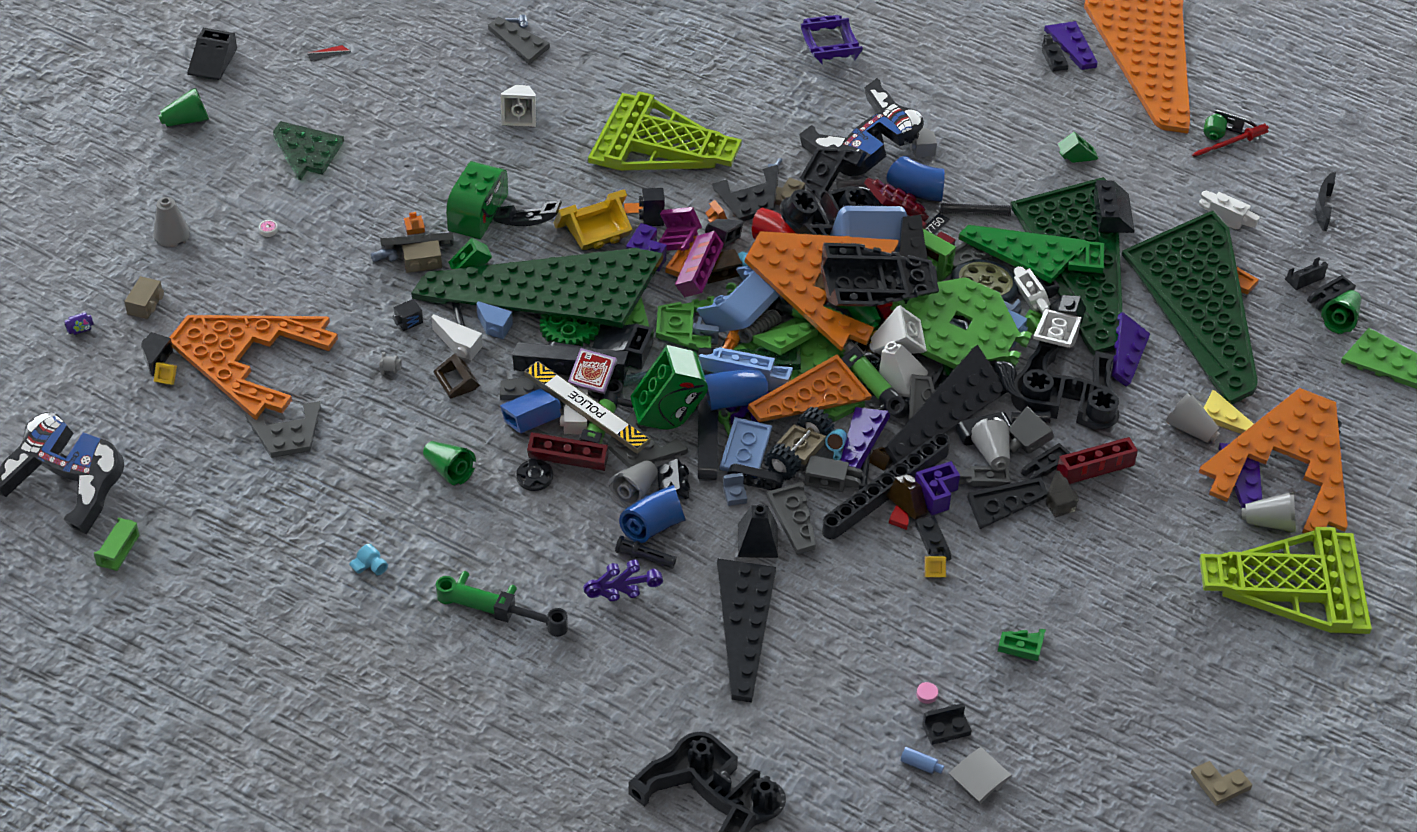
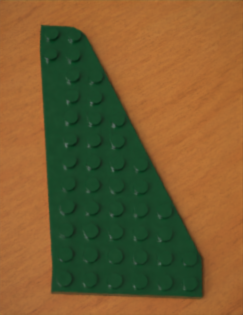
M1104 177L1010 202L1011 209L1025 232L1104 243L1103 273L1068 270L1067 266L1055 279L1060 286L1058 291L1060 297L1063 295L1081 296L1086 311L1082 324H1080L1079 334L1093 356H1095V351L1105 353L1115 350V342L1118 340V334H1116L1117 327L1119 326L1118 315L1123 312L1119 233L1098 232L1093 197L1096 180H1106Z
M1212 210L1122 250L1124 259L1134 269L1220 395L1231 405L1253 395L1257 389L1258 379L1230 230L1222 219Z
M631 248L429 271L420 279L411 295L412 299L441 304L455 302L477 305L479 301L502 309L570 317L623 328L661 264L663 253Z

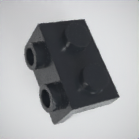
M678 459L658 466L659 490L674 485L677 495L681 494L684 499H688L690 484L688 482L689 470L687 466Z

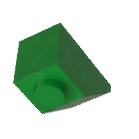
M1074 131L1058 143L1060 155L1072 163L1098 159L1095 148Z
M471 238L448 263L451 269L484 266L492 258V255L486 244Z

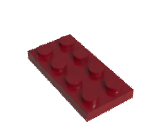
M867 178L864 184L881 204L903 207L907 215H921V219L924 222L929 218L925 212L926 209L916 202V197L913 194H906L900 188L895 189L888 183L885 185L878 179Z

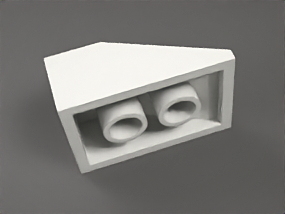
M1045 309L1033 339L1070 348L1074 346L1078 337L1081 317Z

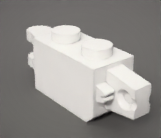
M1203 191L1201 193L1202 199L1199 201V206L1209 212L1213 210L1227 226L1236 230L1240 229L1242 225L1252 228L1258 225L1260 217L1249 211L1250 205L1221 192L1214 194L1209 191Z
M1021 266L1016 267L1014 270V280L1018 286V291L1033 311H1040L1043 314L1045 309L1049 310L1048 306L1050 305L1045 289L1030 269L1025 270Z

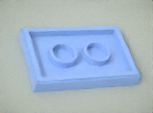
M735 417L720 463V470L728 472L732 464H741L760 469L771 435L772 425Z

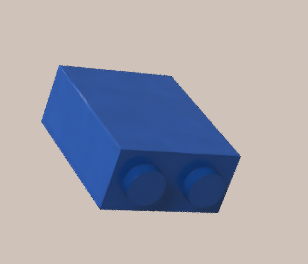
M541 388L500 405L504 422L520 434L561 417V404L559 400Z

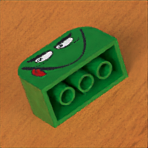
M470 161L452 188L447 201L448 231L481 240L491 224L498 207H501L508 195V175L506 170Z
M670 345L665 346L630 396L639 425L669 430L677 428L686 422L708 391V385L698 355L691 350Z

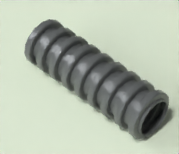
M771 309L758 317L750 326L739 329L738 335L741 341L750 343L753 341L754 335L765 333L781 322L779 312Z

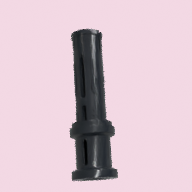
M624 536L618 538L615 547L616 553L622 552L631 555V558L634 559L640 557L670 567L671 569L674 568L677 560L676 556L642 546V543L639 541L633 542L624 539Z

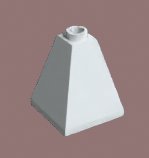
M515 85L501 93V125L536 127V94L530 86Z
M902 306L896 307L871 337L870 349L873 353H878L879 355H881L885 345L892 341L902 344L911 354L927 351L921 320Z
M893 341L888 342L881 353L879 373L900 396L910 398L911 375L927 376L928 371L902 344H897Z

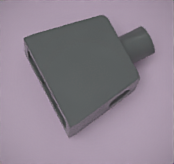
M1028 406L1009 427V435L1012 438L1009 445L1012 454L1019 448H1022L1029 454L1054 438L1052 429Z

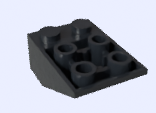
M203 27L197 37L187 75L220 80L237 50L235 33Z
M640 324L624 325L623 328H601L592 348L628 351L629 366L642 369L654 342V328Z

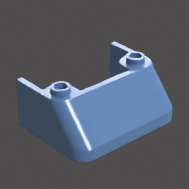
M845 206L839 210L829 236L898 240L899 243L895 252H898L900 248L902 217L907 216V213L900 206Z
M749 266L736 269L743 282L730 295H720L713 300L714 303L711 306L699 307L697 309L705 325L719 326V332L744 329L754 323L779 297V294Z

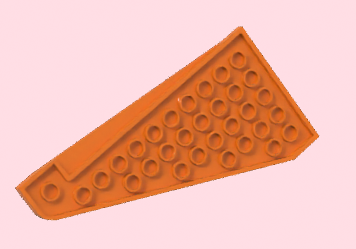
M1085 0L1084 9L1153 123L1165 131L1188 134L1190 109L1183 0Z

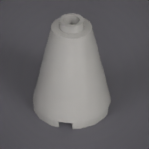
M170 197L159 199L156 205L153 230L154 239L160 246L176 247L182 241L185 243L190 236V230L177 204Z
M1190 392L1179 401L1173 413L1171 412L1165 420L1169 425L1206 443L1210 440L1214 442L1220 435L1218 432L1219 426Z
M993 417L994 420L983 419L972 428V442L992 469L1003 470L1010 464L1009 427L1003 419Z
M643 461L614 474L608 481V487L610 486L611 492L609 494L615 503L623 508H627L643 499L657 476L656 466L650 461Z
M1294 492L1245 504L1246 508H1242V520H1246V524L1289 532L1296 531Z

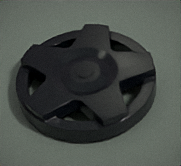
M529 459L517 468V482L522 488L529 491L543 490L553 480L552 467L542 460Z

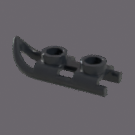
M1215 110L1216 114L1222 115L1227 123L1233 125L1232 128L1227 127L1226 130L1244 134L1245 132L1242 130L1245 123L1253 127L1257 126L1246 118Z

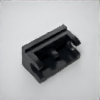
M1320 257L1314 259L1313 265L1294 272V268L1289 269L1285 280L1295 290H1298L1324 279L1328 263L1325 261L1319 265Z

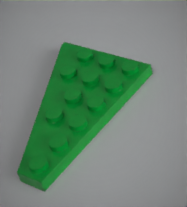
M967 225L959 233L958 237L959 240L1015 267L1021 266L1025 270L1030 269L1036 277L1052 283L1066 269L1069 262L1073 261L1075 254L1082 249L1083 244L1086 242V240L976 225Z

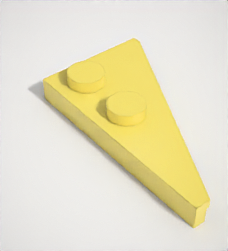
M1212 390L1204 409L1218 426L1242 434L1254 424L1219 393Z

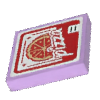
M581 348L568 382L576 387L605 394L617 358Z

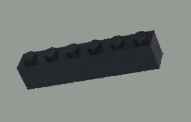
M517 342L512 354L513 371H525L538 361L556 374L571 375L581 348ZM582 348L617 358L610 379L625 380L629 368L628 351Z

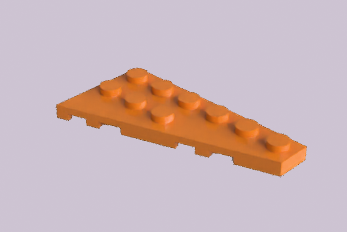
M838 354L750 403L747 409L758 422L803 414L810 407H818L821 410L867 401L871 399L872 395Z

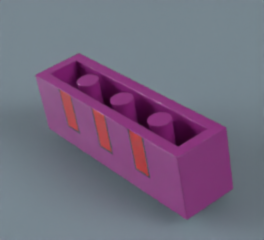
M715 231L698 235L675 283V286L684 298L701 294L724 245Z

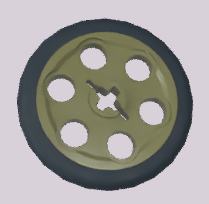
M975 259L957 265L951 275L952 280L967 277L988 288L1001 292L1002 299L1006 302L1012 300L1019 290L1014 280L1015 275L1005 266L989 260Z

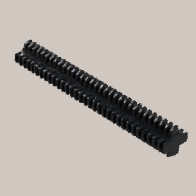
M940 204V213L944 211V214L945 212L950 214L951 211V214L952 212L953 214L954 212L955 214L956 212L957 214H961V212L962 214L963 212L964 214L965 212L966 214H972L973 212L974 215L975 212L976 215L977 212V215L978 213L979 215H983V213L984 215L985 213L986 215L987 213L988 215L989 213L990 215H994V213L996 215L997 213L998 216L999 213V216L1000 214L1001 216H1005V214L1006 216L1007 214L1011 216V206Z

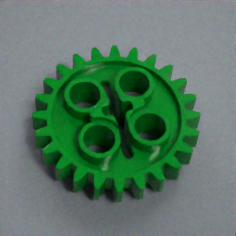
M541 314L540 332H542V337H546V342L552 341L583 346V343L589 345L590 340H595V336L598 335V330H600L599 323Z

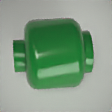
M1213 114L1207 117L1203 131L1205 136L1211 140L1223 138L1227 128L1226 119L1220 114Z

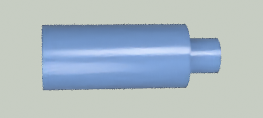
M905 747L900 759L901 762L931 774L934 771L942 774L944 766L938 763V759Z

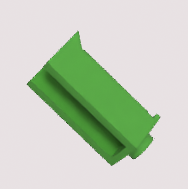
M118 517V523H116L100 550L94 552L97 566L118 571L139 537L136 522Z

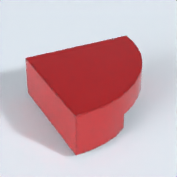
M896 505L888 524L907 530L909 523L908 515Z

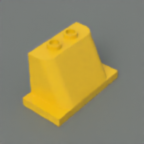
M625 189L610 193L605 201L581 209H577L576 204L559 209L553 222L556 229L567 226L582 250L599 249L610 242L615 244L622 238L630 235L633 230L622 206L627 193Z

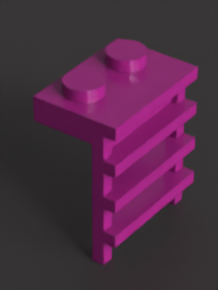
M694 208L662 210L660 215L667 229L658 242L666 244L667 251H685L689 249V243L694 241L693 236H697V230L702 228Z

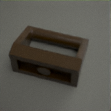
M456 353L433 371L450 399L474 391L481 386L466 362ZM457 369L464 380L452 389L444 374Z

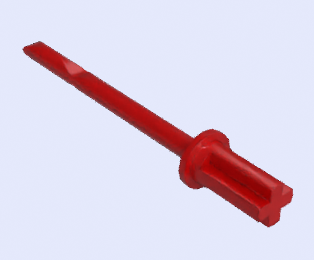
M1264 123L1253 128H1246L1244 134L1217 143L1212 147L1198 150L1192 156L1205 154L1245 138L1252 141L1253 138L1268 133L1269 126H1266Z

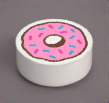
M272 220L261 222L259 225L260 234L265 237L274 236L278 232L277 223Z

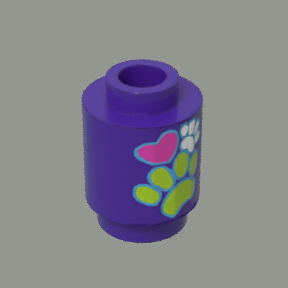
M86 312L70 316L67 320H64L68 334L76 335L89 331L91 326L94 325L91 315H87Z

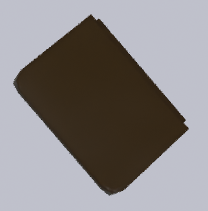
M883 446L874 449L870 456V463L881 470L887 469L892 463Z

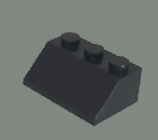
M1096 180L1093 197L1098 232L1134 233L1129 194L1115 181Z

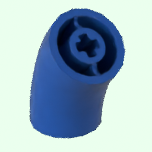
M908 156L898 158L891 165L886 176L888 184L896 189L900 188L906 194L911 193L917 198L942 202L945 175L943 168H935L918 163Z
M734 370L705 375L708 385L706 395L711 411L748 406L768 392L766 377L758 370Z
M674 485L654 492L625 509L619 517V524L623 533L633 542L639 541L640 543L646 542L651 537L673 525L686 521Z

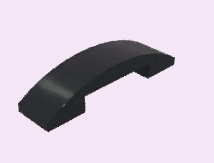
M1336 172L1330 173L1323 181L1315 205L1318 224L1326 232L1331 218L1332 207L1325 206L1326 196L1331 197Z
M561 200L548 201L544 203L542 208L516 210L514 205L498 207L493 220L510 226L542 224L557 215L562 202Z

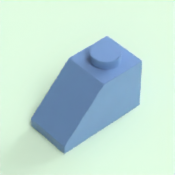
M477 302V317L486 334L504 339L513 325L512 311Z

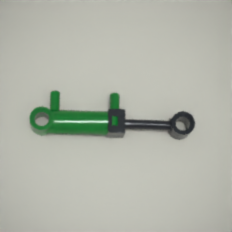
M467 571L461 573L457 582L451 576H442L436 581L437 600L442 604L456 603L494 614V619L507 623L512 613L546 623L548 632L555 637L563 636L568 631V615L561 608H554L545 615L515 606L514 594L517 590L515 585H510L507 592L501 591L500 595L465 585L469 577Z

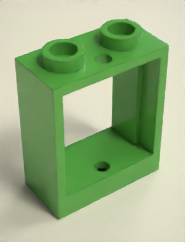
M923 229L926 247L939 254L938 262L928 256L927 259L932 260L933 266H936L937 280L939 282L944 281L952 273L956 246Z

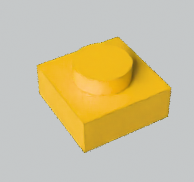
M156 363L154 382L174 385L177 366Z
M925 556V577H946V557Z

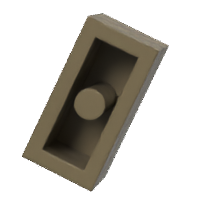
M438 240L402 245L406 273L442 268Z
M140 276L124 301L127 314L148 319L151 313L155 311L159 300L164 296L161 281Z

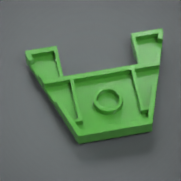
M708 296L706 300L701 301L699 299H692V302L685 304L676 302L658 306L656 338L699 350V348H711L712 336L692 335L694 312H698L697 309L699 307L711 306L714 303V296Z

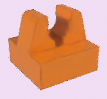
M716 200L709 203L711 208L705 213L709 222L716 219H727L724 210Z
M411 212L409 217L404 218L407 235L425 233L422 215L417 216L416 212Z

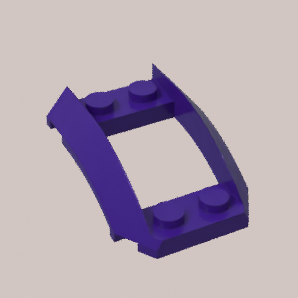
M840 15L806 18L800 24L808 49L822 65V59L831 60L833 57L847 58L851 56L855 61L863 51V47L859 46V42L852 32L849 18L842 19ZM839 26L844 44L822 47L816 45L811 31H819L822 28L835 29Z

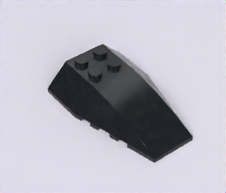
M823 243L822 279L828 302L836 306L873 307L939 292L932 260L911 255L904 257L900 256L898 252H882L880 248L874 247L869 249L865 248V245L857 243Z

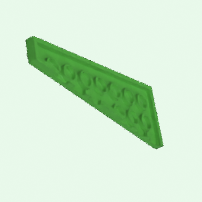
M1368 328L1342 357L1341 363L1344 365L1349 363L1358 366L1357 369L1359 370L1364 368L1375 372L1377 376H1388L1395 382L1417 389V353L1371 328Z

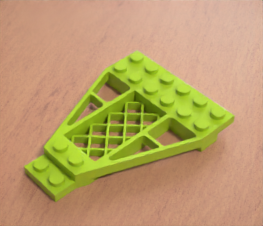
M638 91L636 96L622 93L588 156V163L620 171L715 168L716 164L731 167L742 145V139L725 136L718 131L706 129L655 100L652 94ZM652 109H657L671 118L667 120L650 116ZM641 136H647L646 138L640 139ZM674 136L672 139H667V137ZM679 143V146L673 147V144ZM692 147H695V148H696L695 150H692V151L689 150V148H692ZM632 151L651 155L649 161L625 162ZM659 157L672 161H655V159Z
M1315 527L1314 531L1242 552L1200 554L1199 561L1204 591H1222L1223 597L1329 633H1371L1372 627L1353 533H1336L1334 527ZM1307 541L1313 542L1315 555L1290 554V546ZM1280 549H1283L1284 554L1269 553ZM1247 565H1249V566H1256V568H1255L1254 570H1252V569H1251L1250 567H1248ZM1267 566H1275L1276 569L1273 571ZM1288 567H1296L1297 569L1293 572ZM1308 568H1316L1317 570L1312 572ZM1260 570L1268 575L1265 579L1258 574ZM1282 571L1288 577L1284 579L1278 573ZM1300 572H1302V573H1304L1305 575H1307L1308 578H1307L1306 580H1304L1302 577H1300V576L1297 575V574H1299ZM1253 578L1257 582H1259V584L1255 586L1251 582H1249V580ZM1274 579L1279 585L1275 587L1269 581ZM1293 579L1300 585L1295 587L1289 581ZM1313 580L1320 586L1315 588L1309 582ZM1267 601L1290 602L1293 605V610ZM1298 602L1322 603L1325 606L1327 622L1300 613Z

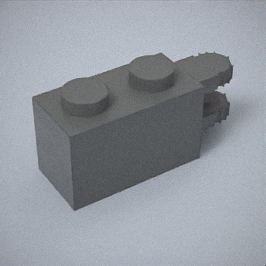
M811 455L806 470L805 485L843 492L845 486L859 487L861 484L859 478L861 479L863 472L858 468L850 467L848 462Z

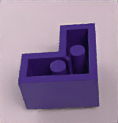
M640 223L626 245V249L639 248L663 253V260L656 270L659 272L666 262L667 245L657 242V228Z
M952 461L916 472L915 481L922 487L926 507L931 515L949 510L951 492L958 490L960 474Z

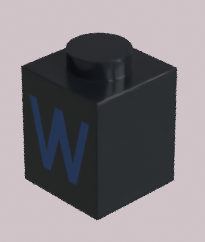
M411 299L394 307L393 320L403 331L423 323L422 309L414 299Z

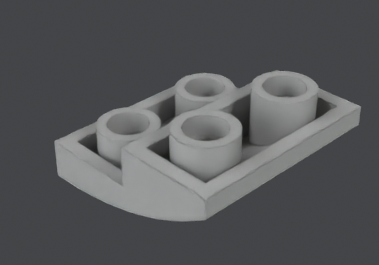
M982 747L967 756L949 772V775L980 804L994 790L998 791L1012 777Z

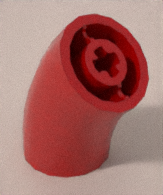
M760 208L753 218L752 236L754 240H756L760 231L796 234L783 220L781 214L773 210Z

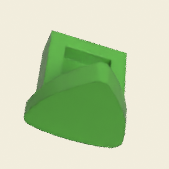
M1031 309L1025 315V318H1027V332L1035 334L1043 314Z

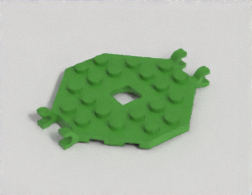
M967 277L937 282L939 287L938 293L911 298L907 304L904 303V300L892 302L893 305L890 310L894 311L896 307L902 306L921 320L927 350L921 354L953 369L957 367L961 360L976 345L980 347L988 361H1005L1012 363L1016 367L1021 353L1018 351L1009 352L1014 342H1017L1026 348L1032 336V333L1027 331L1019 332L999 292ZM955 315L964 316L971 323L967 330L951 324L952 318Z

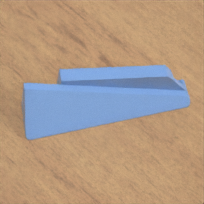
M720 347L714 349L712 354L699 355L702 369L713 373L734 370L761 371L766 377L769 391H773L789 382L792 375V367L774 366L775 358Z

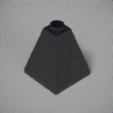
M761 504L751 505L739 521L738 557L778 558V524L768 506Z

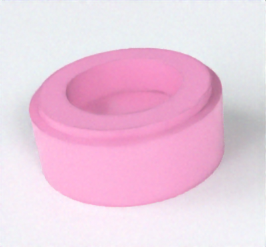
M924 682L918 686L916 696L920 702L930 704L936 701L938 689L934 684Z

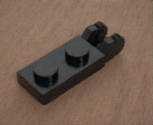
M1341 275L1310 294L1307 301L1312 304L1321 297L1322 300L1317 302L1315 307L1317 310H1321L1329 301L1349 290H1355L1356 285L1344 275Z
M1058 443L1032 459L1030 463L1022 468L1021 474L1026 476L1036 469L1037 471L1029 477V480L1046 476L1057 469L1059 456L1069 454L1070 452Z
M935 516L916 519L915 526L927 553L930 556H939L938 552H942L943 556L946 557V561L951 560V552Z

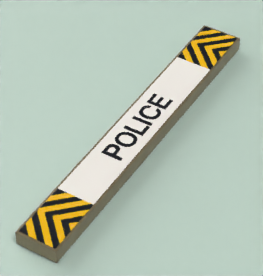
M535 362L524 371V376L638 454L650 444L649 437L540 362Z

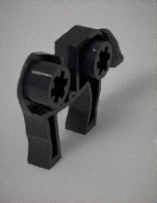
M847 186L828 191L820 200V204L830 221L828 223L815 196L809 191L798 189L781 202L780 213L783 220L796 234L829 236L841 208L845 206L885 205L881 204L868 188L861 186Z
M1039 341L1036 351L1029 357L1026 366L1018 375L1012 363L1004 361L995 363V372L999 376L1003 387L1011 394L1014 407L1020 412H1023L1028 406L1033 412L1050 411L1051 418L1057 419L1061 398L1080 401L1076 419L1077 424L1095 430H1103L1112 427L1119 420V398L1114 393L1110 384V371L1114 355L1095 351L1093 382L1072 376L1049 374L1047 367L1055 361L1058 345Z

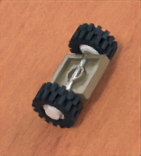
M818 407L808 408L799 417L797 425L794 424L765 454L764 461L766 462L765 466H769L768 470L781 474L784 480H790L801 468V464L806 465L809 462L810 456H814L823 447L828 434L834 431L835 428L833 427L835 425L831 423L833 421L832 418H828L829 415L827 413L824 414V410L821 409L819 411Z

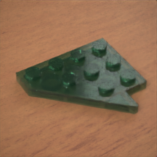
M282 121L278 123L273 131L274 139L298 180H301L307 171L323 175L344 143V136Z

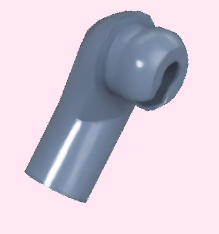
M382 249L371 253L373 262L389 257L391 262L398 259L395 249Z

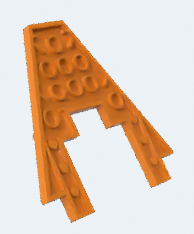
M760 231L745 257V263L840 351L843 350L849 338L867 345L874 327L824 307L827 302L826 292L815 287L821 275L823 243H857L865 245V248L873 249L876 247L880 248L882 252L891 253L892 251L895 252L899 241L893 239Z
M187 315L169 338H171L172 347L253 419L257 420L265 408L283 414L292 402L291 395L245 380L251 373V367L238 361L252 343L256 342L271 347L278 336L281 335L330 351L338 340V334L325 330L330 323V319L327 316Z
M1299 388L1204 463L1199 469L1198 473L1215 479L1209 495L1228 502L1247 457L1266 465L1272 450L1309 464L1303 480L1318 485L1321 489L1302 533L1314 531L1315 527H1327V525L1344 532L1346 531L1347 515L1335 401Z

